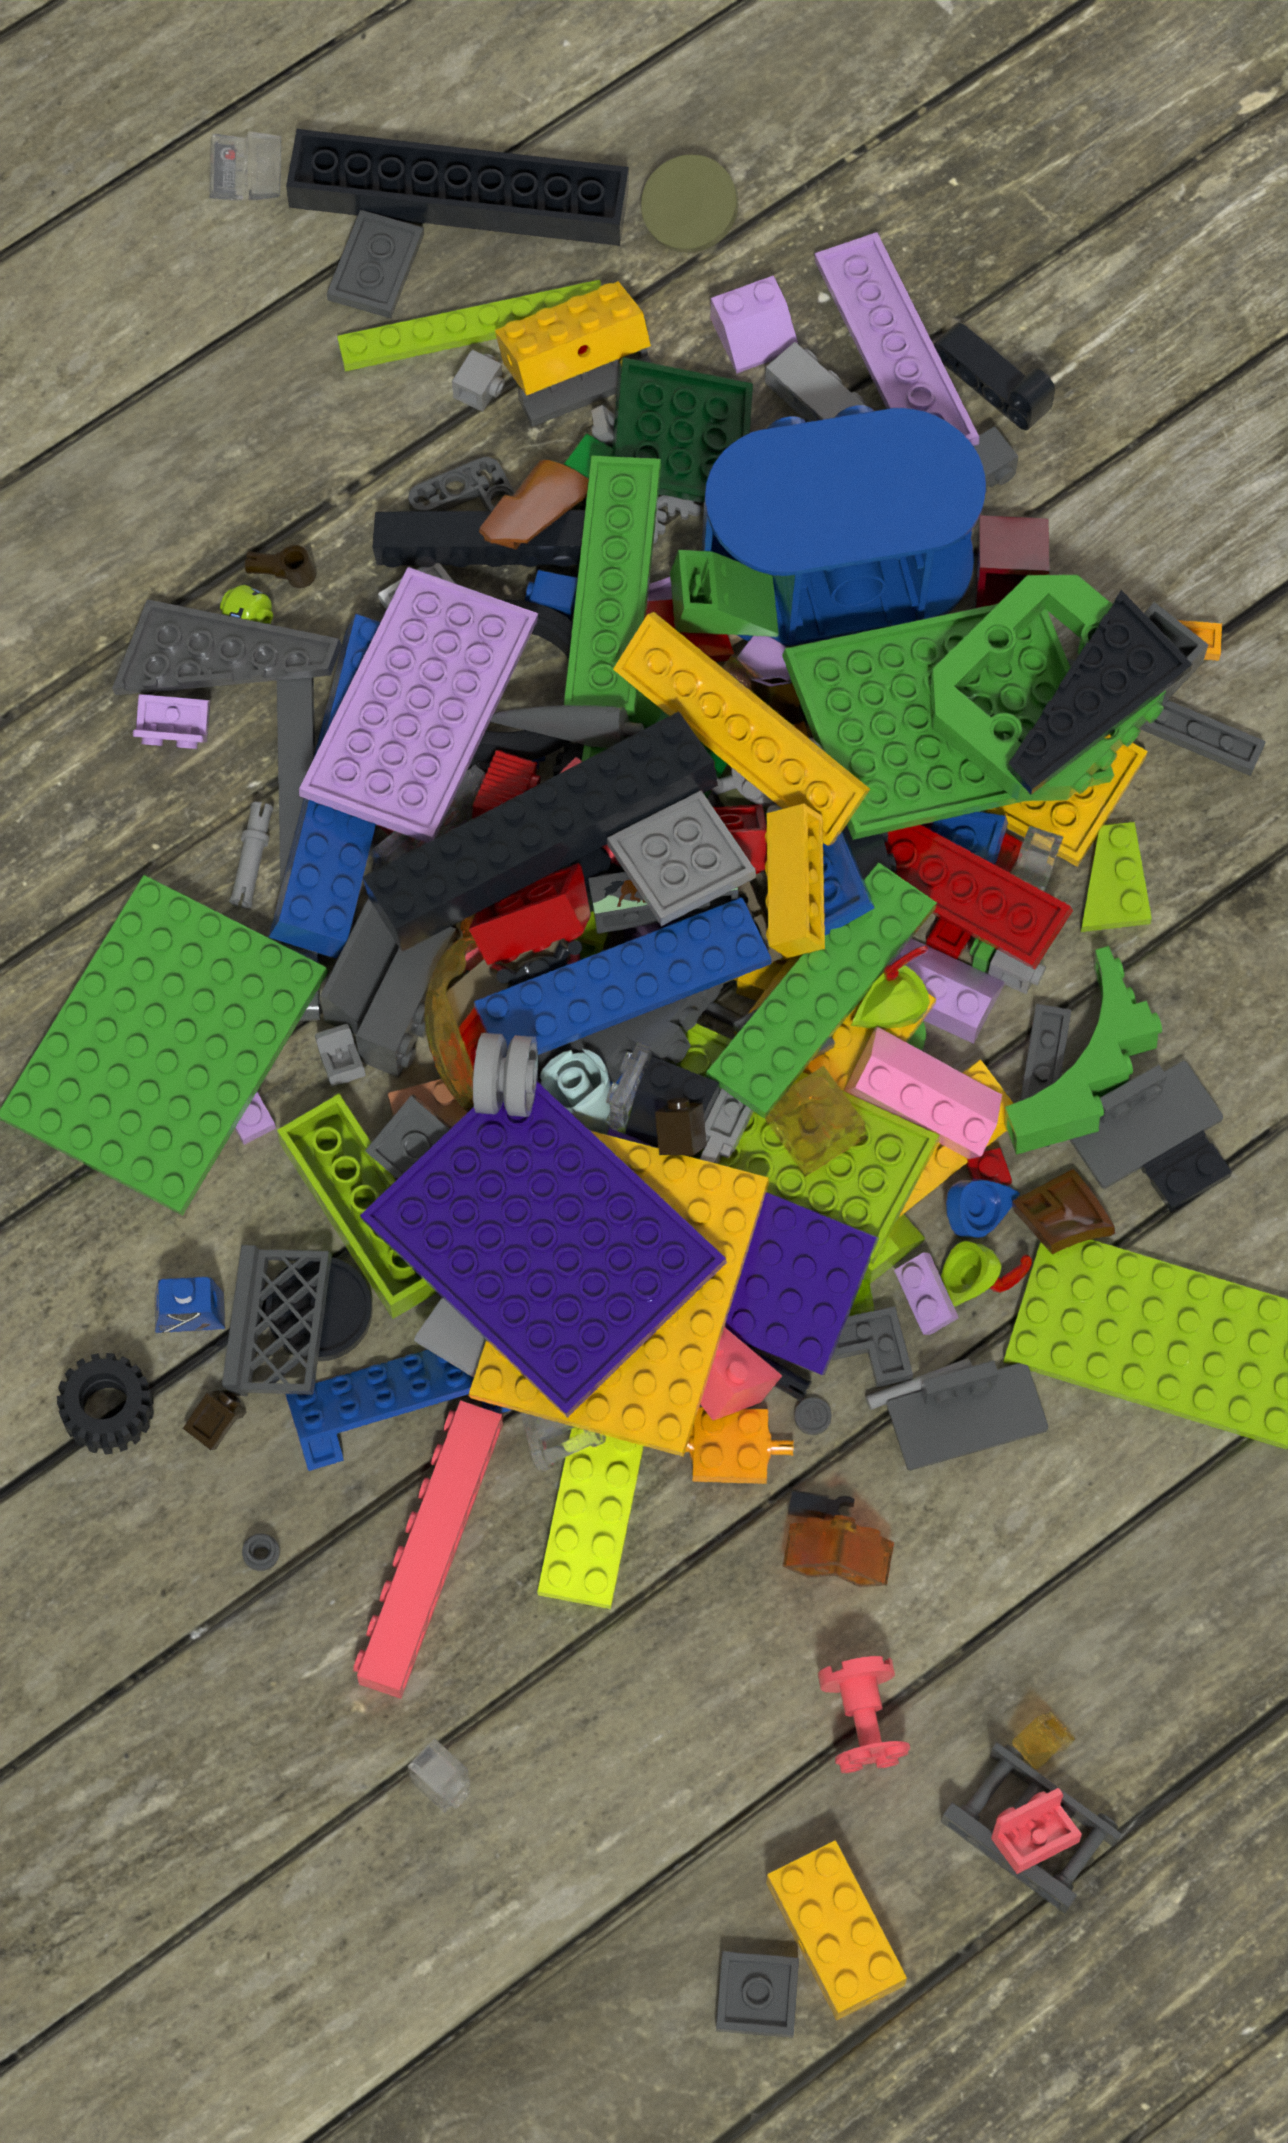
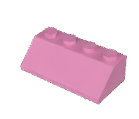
M875 1027L844 1089L845 1092L938 1134L940 1138L938 1143L967 1159L982 1156L997 1126L1002 1098L1000 1093L879 1027Z

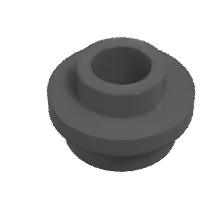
M262 1533L249 1537L242 1548L244 1562L249 1568L256 1571H265L272 1568L277 1563L280 1555V1549L276 1540L270 1535ZM258 1548H265L268 1550V1554L265 1558L258 1559L254 1556L255 1551Z

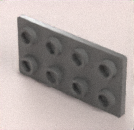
M1182 1061L1166 1071H1163L1160 1065H1157L1101 1097L1104 1116L1100 1117L1099 1131L1070 1139V1142L1101 1188L1106 1189L1139 1170L1145 1163L1198 1132L1206 1131L1223 1120V1114L1186 1061Z
M993 1360L923 1380L920 1392L895 1398L887 1402V1409L909 1471L1048 1431V1423L1029 1367L1022 1363L997 1369Z

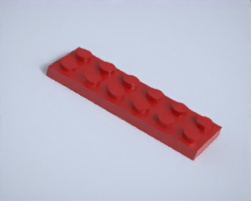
M922 825L888 832V842L884 843L887 853H893L897 869L896 875L937 902L936 909L932 913L933 915L1034 970L1037 968L1073 912L1070 905Z

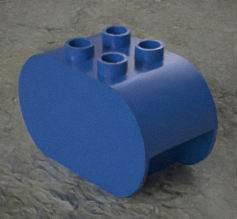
M857 405L840 411L835 418L805 422L800 417H784L771 423L767 429L758 430L741 437L726 448L714 463L706 483L701 551L715 552L758 572L773 576L779 634L778 637L771 638L785 647L828 640L946 615L964 597L972 577L974 555L971 535L972 529L981 515L986 492L983 465L974 446L962 432L947 421L924 411L908 408L873 411L868 406ZM737 635L747 641H750L753 637L749 635Z

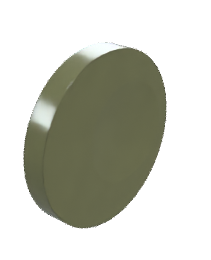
M693 154L678 156L660 165L647 180L641 197L642 217L650 233L663 246L683 253L703 251L720 242L732 228L739 206L736 186L725 168L711 158Z

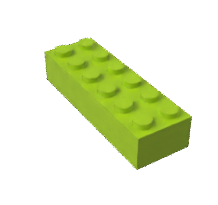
M337 1094L279 1128L277 1133L280 1146L391 1318L398 1317L436 1294L437 1292L360 1217L396 1180L389 1171L365 1151L371 1144V1141L341 1095Z

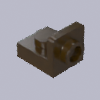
M227 1390L208 1392L182 1429L208 1449L215 1450L237 1419L243 1418L247 1411L239 1405L241 1403L239 1398Z

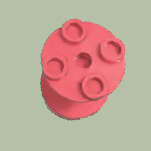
M883 1656L861 1657L841 1662L842 1668L836 1672H832L831 1666L818 1672L820 1689L829 1693H841L845 1715L854 1718L859 1747L843 1752L835 1757V1763L840 1766L841 1773L856 1772L863 1769V1765L876 1763L877 1768H887L899 1764L898 1758L908 1755L910 1744L904 1741L882 1742L876 1712L882 1709L878 1685L891 1680L895 1676L892 1659L888 1658L883 1661Z

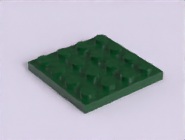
M622 357L618 368L612 457L661 459L659 494L705 503L706 483L714 463L726 448L750 433L753 383Z

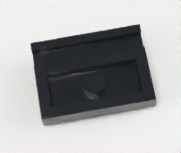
M1204 1130L1145 1163L1141 1169L1148 1176L1151 1185L1170 1212L1228 1179L1232 1174L1231 1169L1213 1143H1210Z

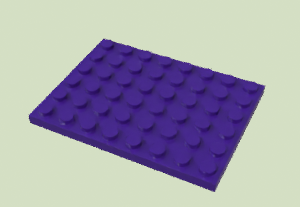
M538 1082L536 1084L533 1108L529 1117L509 1116L504 1106V1100L497 1114L476 1113L473 1107L360 1215L361 1219L567 1418L727 1263L726 1258Z

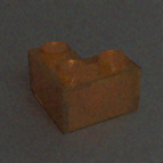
M835 1515L833 1520L807 1518L806 1522L790 1523L783 1567L807 1578L836 1576L858 1587L885 1586L888 1583L894 1542L880 1536L881 1532L877 1529L856 1525V1520L848 1516Z

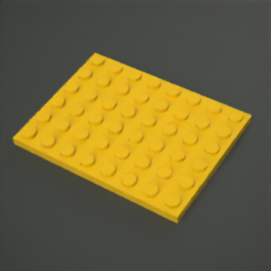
M591 1131L726 1258L727 1263L568 1418L487 1340L469 1391V1396L482 1402L684 1457L767 1192L769 1177L685 1155H659V1148Z

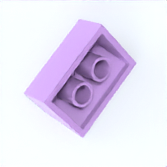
M911 939L890 965L912 950L926 945ZM927 946L929 950L925 954L914 958L904 965L921 978L928 993L937 999L935 1006L924 1021L974 1044L1005 982Z

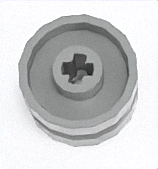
M481 1033L476 1050L473 1076V1102L476 1113L497 1114L504 1100V1106L509 1116H530L535 1098L538 1074L536 1037L515 1035L510 1041L507 1051V1043L503 1034Z

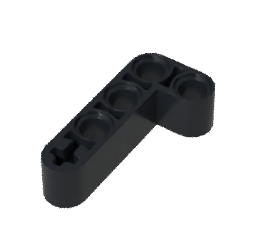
M959 322L954 324L933 344L942 363L1020 429L1029 430L1052 408L1055 386L1045 372L1035 368L1025 376L964 324Z

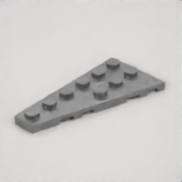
M147 599L112 690L115 695L331 676L342 644L338 638Z

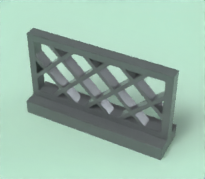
M241 1245L222 1386L235 1396L247 1397L248 1393L314 1394L332 1254L329 1251L259 1250L256 1245ZM268 1261H284L289 1268L272 1282L267 1276ZM309 1261H320L319 1273L306 1282L298 1270ZM295 1274L304 1286L287 1300L278 1288ZM275 1291L284 1303L267 1316L262 1310L263 1301ZM310 1292L315 1298V1305L311 1311L302 1317L293 1305ZM290 1309L299 1321L282 1334L273 1323ZM311 1321H312V1328L308 1325V1323H310ZM270 1326L279 1338L262 1351L257 1345L258 1336ZM305 1327L311 1334L310 1343L297 1352L289 1343V1340ZM285 1344L294 1356L281 1368L277 1369L269 1357ZM308 1355L307 1363H306L305 1360H304V1358ZM265 1361L275 1373L263 1383H252L253 1371ZM301 1362L306 1368L304 1384H290L284 1375Z

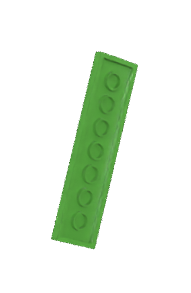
M591 456L564 705L619 706L626 709L628 716L635 717L638 690L615 672L613 668L646 617L662 466L661 459Z
M880 863L874 867L864 880L875 908L840 928L831 929L830 934L825 936V949L803 954L706 1071V1078L719 1082L720 1088L764 1119L867 994L872 984L884 973L885 968L893 962L936 909L937 902Z

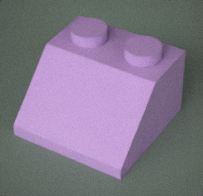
M774 276L711 298L710 319L736 374L770 362L794 342L798 344L786 300Z

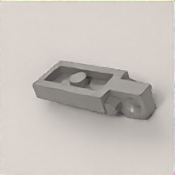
M721 1089L705 1122L707 1146L700 1157V1160L719 1164L722 1156L730 1158L753 1113V1110L723 1089Z

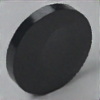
M333 1257L331 1259L318 1361L337 1359L352 1351L367 1334L373 1314L371 1294L364 1278L351 1265ZM309 1261L298 1270L306 1282L319 1273L320 1261ZM287 1266L284 1270H282L277 1277H279L289 1267ZM294 1274L278 1289L288 1300L304 1285ZM275 1291L266 1299L267 1316L284 1303ZM309 1292L293 1307L304 1317L314 1308L315 1298ZM289 1309L273 1324L284 1334L299 1319ZM311 1321L310 1323H308V1325H309L311 1328H312V1321ZM269 1326L273 1337L275 1338V1340H277L279 1336ZM304 1327L289 1340V1343L299 1352L310 1343L311 1334ZM284 1344L282 1348L294 1356L290 1349Z

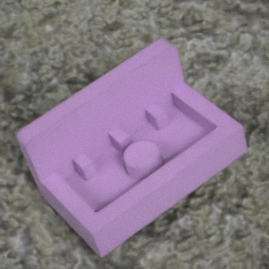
M139 694L136 729L133 730V737H142L141 744L162 746L163 739L177 740L176 747L197 749L198 742H207L210 700Z

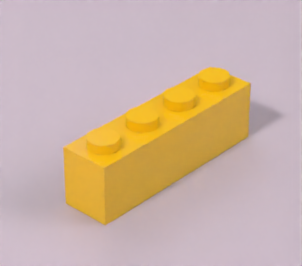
M804 803L767 813V832L765 833L767 861L765 863V871L768 876V894L766 895L768 928L766 930V938L769 947L787 958L825 949L822 815Z

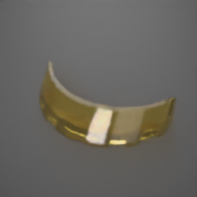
M473 936L458 939L443 954L431 976L425 1001L426 1036L436 1069L449 1092L467 1113L474 1107V1070L447 997V989L450 980L456 978L465 970V956L468 952L478 947Z

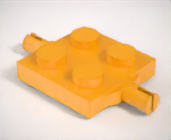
M699 1407L685 1451L689 1452L693 1463L692 1482L767 1484V1465L771 1455L793 1456L794 1440H771V1434L768 1429V1409H743L713 1421L704 1408Z

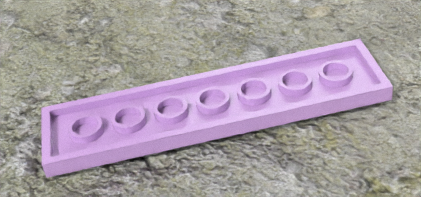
M876 232L815 253V263L886 408H908L935 415L956 427L973 446L978 445L979 435L878 233Z

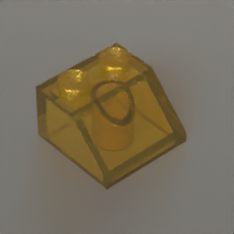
M824 1066L794 1084L765 1118L767 1124L805 1177L867 1138L865 1122Z

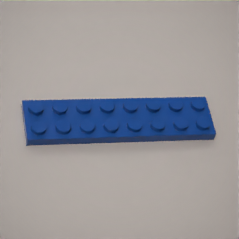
M739 898L474 1001V1007L486 1033L503 1034L507 1043V1051L510 1041L515 1035L536 1037L538 1055L768 966L771 964V956L743 898Z

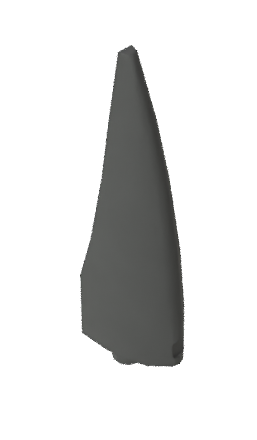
M559 705L514 709L494 713L490 721L589 747L610 748L625 740L626 736L631 737L644 730L643 723L630 722L624 707L603 705Z

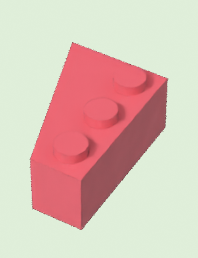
M724 1327L700 1405L714 1421L761 1403L782 1375Z

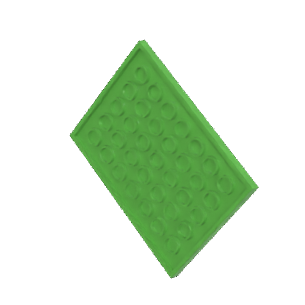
M998 604L785 648L782 657L814 740L822 747L823 751L870 788V791L847 823L853 840L1023 802L1016 801L934 731L932 727L930 681L933 668ZM1044 609L1016 637L1013 657L1009 664L1001 668L986 666L961 691L991 718L1000 713H1008L1015 716L1022 726L1020 743L1023 742L1029 731L1032 730L1042 715L1045 706L1051 701L1060 683L1071 668L1048 611ZM994 641L990 643L994 648L1005 647L1000 642ZM1006 733L995 734L1000 740L1010 739V736ZM1111 765L1105 770L1099 768L1092 775L1094 779L1089 787L1111 782L1115 776Z
M143 875L1 1107L0 1120L183 1216L328 974V970L325 966Z

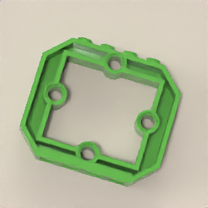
M1028 575L933 668L930 681L932 727L934 731L1016 801L1068 800L1076 791L1081 794L1089 787L1094 779L1092 775L1099 768L1105 770L1113 763L1117 757L1115 752L1123 744L1128 747L1136 740L1141 732L1139 728L1146 721L1152 723L1159 717L1164 709L1162 702L1166 690L1111 732L1110 738L1102 739L1030 795L1007 770L1010 760L1021 745V722L1015 716L1008 713L996 714L991 718L961 691L986 666L1001 668L1009 664L1013 657L1016 637L1044 609L1080 638L1077 650L1079 655L1113 604L1078 575ZM994 641L1000 642L1005 647L994 648L990 643ZM1006 733L1010 736V739L1000 740L995 734Z

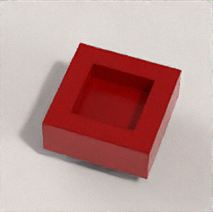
M1001 1148L983 1152L981 1157L967 1159L966 1166L971 1179L987 1180L1005 1186L1011 1185L1012 1178Z

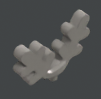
M665 495L658 497L654 543L658 541V534L663 535L666 532L665 526L658 523V521L665 522L667 520L666 513L660 511V508L667 506L669 516H674L676 510L680 511L681 518L686 520L689 517L688 514L699 516L701 514L700 506L694 504L695 501L682 500Z

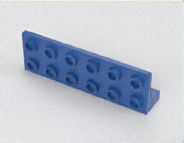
M425 1350L315 1383L313 1395L285 1394L308 1471L344 1461L337 1437L338 1433L469 1394L474 1377L430 1350ZM481 1401L482 1408L499 1414L512 1410Z

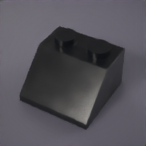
M652 1056L637 1087L625 1133L658 1147L655 1112L667 1105L668 1100L674 1098H688L690 1103H703L704 1121L706 1122L721 1091L719 1082ZM685 1155L693 1158L695 1157V1155Z

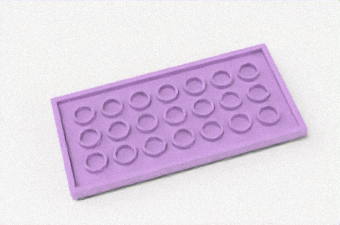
M408 567L299 788V796L427 843L434 840L537 623L538 613Z

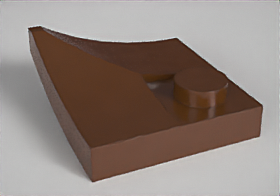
M1074 1169L1012 1201L1013 1211L1052 1255L1072 1245L1115 1234V1227L1104 1208Z

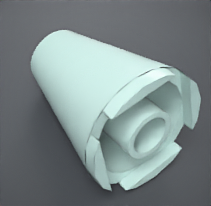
M582 1049L584 1053L573 1054L570 1050L551 1059L540 1074L541 1085L590 1131L607 1135L609 1128L616 1130L618 1120L608 1069L600 1056L590 1050Z

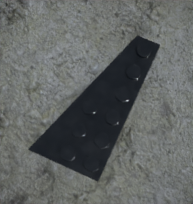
M1121 590L1112 607L1099 623L1097 630L1089 642L1086 643L1060 683L1053 698L1045 706L1042 715L1010 760L1007 770L1032 795L1190 672L1193 664Z

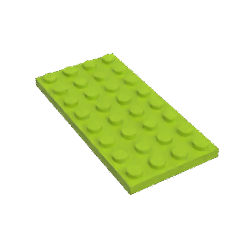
M696 1023L685 1034L691 1047L688 1049L684 1059L677 1063L676 1066L706 1077V1071L725 1050L732 1039ZM802 1072L789 1088L787 1096L774 1106L765 1119L753 1111L735 1151H732L730 1158L722 1156L719 1165L769 1177L767 1192L879 1237L870 1258V1263L874 1264L940 1138L934 1132ZM633 1102L617 1131L626 1132ZM704 1148L697 1152L694 1158L700 1159Z
M1092 1239L1067 1247L1053 1255L1040 1242L1003 1363L1010 1365L1025 1364L1028 1365L1029 1370L1279 1448L1288 1449V1299Z

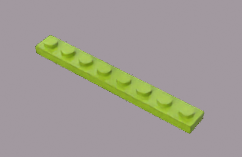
M595 280L337 336L344 370H355L497 339L496 329L504 327L511 321L521 320L534 315L541 309L552 308L567 302L574 296H582L595 291L602 286L601 281Z

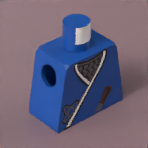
M193 1277L158 1280L154 1296L155 1333L225 1329L224 1292L212 1278Z

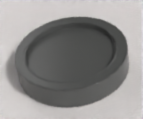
M807 1398L798 1404L794 1418L797 1427L803 1433L818 1435L827 1430L831 1423L832 1414L830 1407L823 1400Z

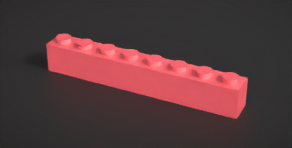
M463 1401L459 1402L456 1411L450 1410L444 1425V1431L448 1432L444 1445L437 1444L431 1460V1465L435 1466L431 1479L424 1478L418 1498L423 1500L418 1513L412 1511L405 1532L410 1534L405 1547L399 1546L395 1554L393 1567L397 1568L393 1581L386 1580L383 1586L380 1602H383L384 1605L379 1616L373 1615L366 1635L371 1637L367 1650L359 1651L353 1671L358 1672L357 1679L359 1685L402 1699L503 1427L502 1414Z

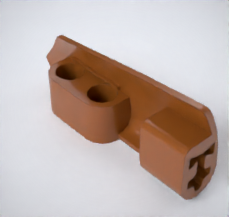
M541 460L534 466L513 496L504 495L480 527L479 532L484 536L486 542L517 549L521 543H528L563 514L587 497L589 479L563 464L551 460Z

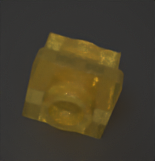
M1050 1711L1036 1717L1013 1739L1012 1744L1034 1769H1039L1054 1754L1066 1750L1076 1739Z

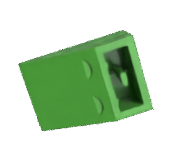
M678 550L670 572L675 630L688 633L778 637L772 575L758 572L715 552Z

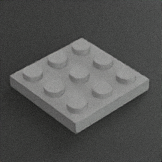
M702 791L607 838L608 847L661 926L756 878L755 868Z

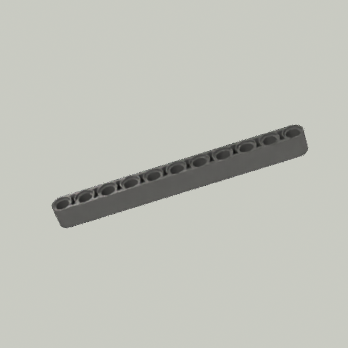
M313 677L277 680L280 890L303 802V797L299 796V788L315 754ZM281 941V945L320 964L319 953ZM320 987L300 1021L320 1020Z

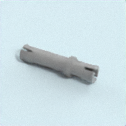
M262 802L251 803L247 830L242 832L241 841L243 842V848L232 895L229 900L236 907H238L241 893L244 894L241 908L252 907L263 848L267 847L269 842L267 830L273 807L266 803L261 817L259 812Z

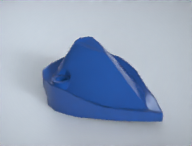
M969 1179L958 1181L951 1186L946 1199L947 1217L952 1230L956 1235L964 1238L984 1237L1001 1222L1013 1206L1012 1201L1017 1199L1020 1193L1008 1186L987 1180Z

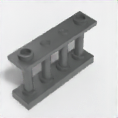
M996 1743L990 1754V1757L998 1762L967 1805L962 1804L959 1808L953 1802L943 1814L941 1823L1065 1914L1077 1896L1072 1891L1074 1888L1072 1885L1073 1881L1103 1840L1112 1847L1117 1844L1121 1833L1116 1830L1118 1825L1105 1814L1099 1813L1098 1816L1061 1790L1063 1793L1061 1807L1070 1819L1073 1817L1091 1830V1832L1060 1874L1055 1873L1052 1877L1040 1868L1042 1862L1016 1874L991 1839L994 1827L990 1831L978 1822L980 1819L978 1814L1010 1772L1029 1785L1013 1806L1015 1809L1027 1804L1037 1793L1042 1791L1049 1793L1059 1787L1023 1762L1025 1757L1017 1749L1008 1744L1003 1747Z

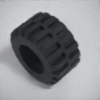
M99 1353L92 1354V1361L85 1363L83 1358L76 1362L78 1369L74 1371L69 1368L65 1373L67 1381H60L58 1387L60 1395L57 1396L58 1412L70 1437L73 1436L75 1443L80 1447L87 1445L88 1450L93 1453H97L98 1448L103 1449L104 1454H113L112 1448L119 1447L120 1452L128 1449L126 1443L132 1441L134 1444H137L141 1440L139 1433L141 1431L147 1433L150 1428L148 1420L153 1419V1397L141 1369L136 1364L131 1366L129 1359L122 1356L120 1360H117L113 1353H106V1359H100ZM114 1388L126 1394L127 1400L123 1409L114 1417L95 1419L84 1411L90 1396L101 1389Z

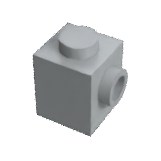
M471 350L452 380L453 398L483 412L491 398L498 397L503 389L505 379L502 378V364L490 354H480Z

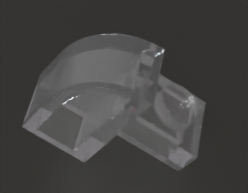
M1029 826L1013 875L1046 892L1058 858L1063 836Z

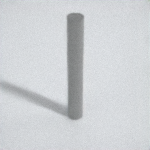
M969 1358L870 1394L866 1396L868 1407L870 1410L886 1405L889 1400L920 1392L923 1380L972 1367Z

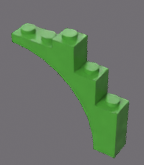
M1109 946L1095 950L1094 970L1101 991V1012L1099 1022L1089 1045L1076 1063L1055 1083L1030 1098L1005 1107L1004 1125L1016 1155L1098 1132L1100 1117L1104 1116L1100 1097L1129 1082V1075L1133 1074V1067L1129 1056L1157 1048L1158 1034L1162 1033L1159 1016L1156 1012L1151 1013L1147 1001L1136 1003L1132 988H1126L1123 982L1124 969L1121 960L1113 957Z

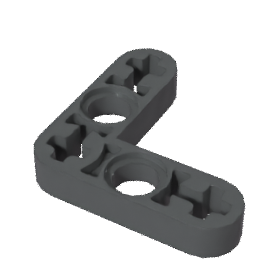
M482 457L417 484L410 490L408 500L410 511H447L479 497L486 511H493L495 507L491 504V501L494 497L499 495L513 496L515 492L497 460L491 457ZM486 470L488 473H492V483L494 486L489 488L486 477L481 476L480 471ZM453 481H459L465 486L464 490L459 494H451L445 488L447 484ZM436 489H440L443 500H439V494L436 495ZM424 496L426 500H430V504L424 506L422 502H419L418 498Z

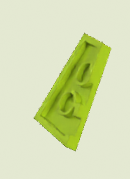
M1135 822L1103 825L1098 833L1081 932L1151 924L1152 916Z

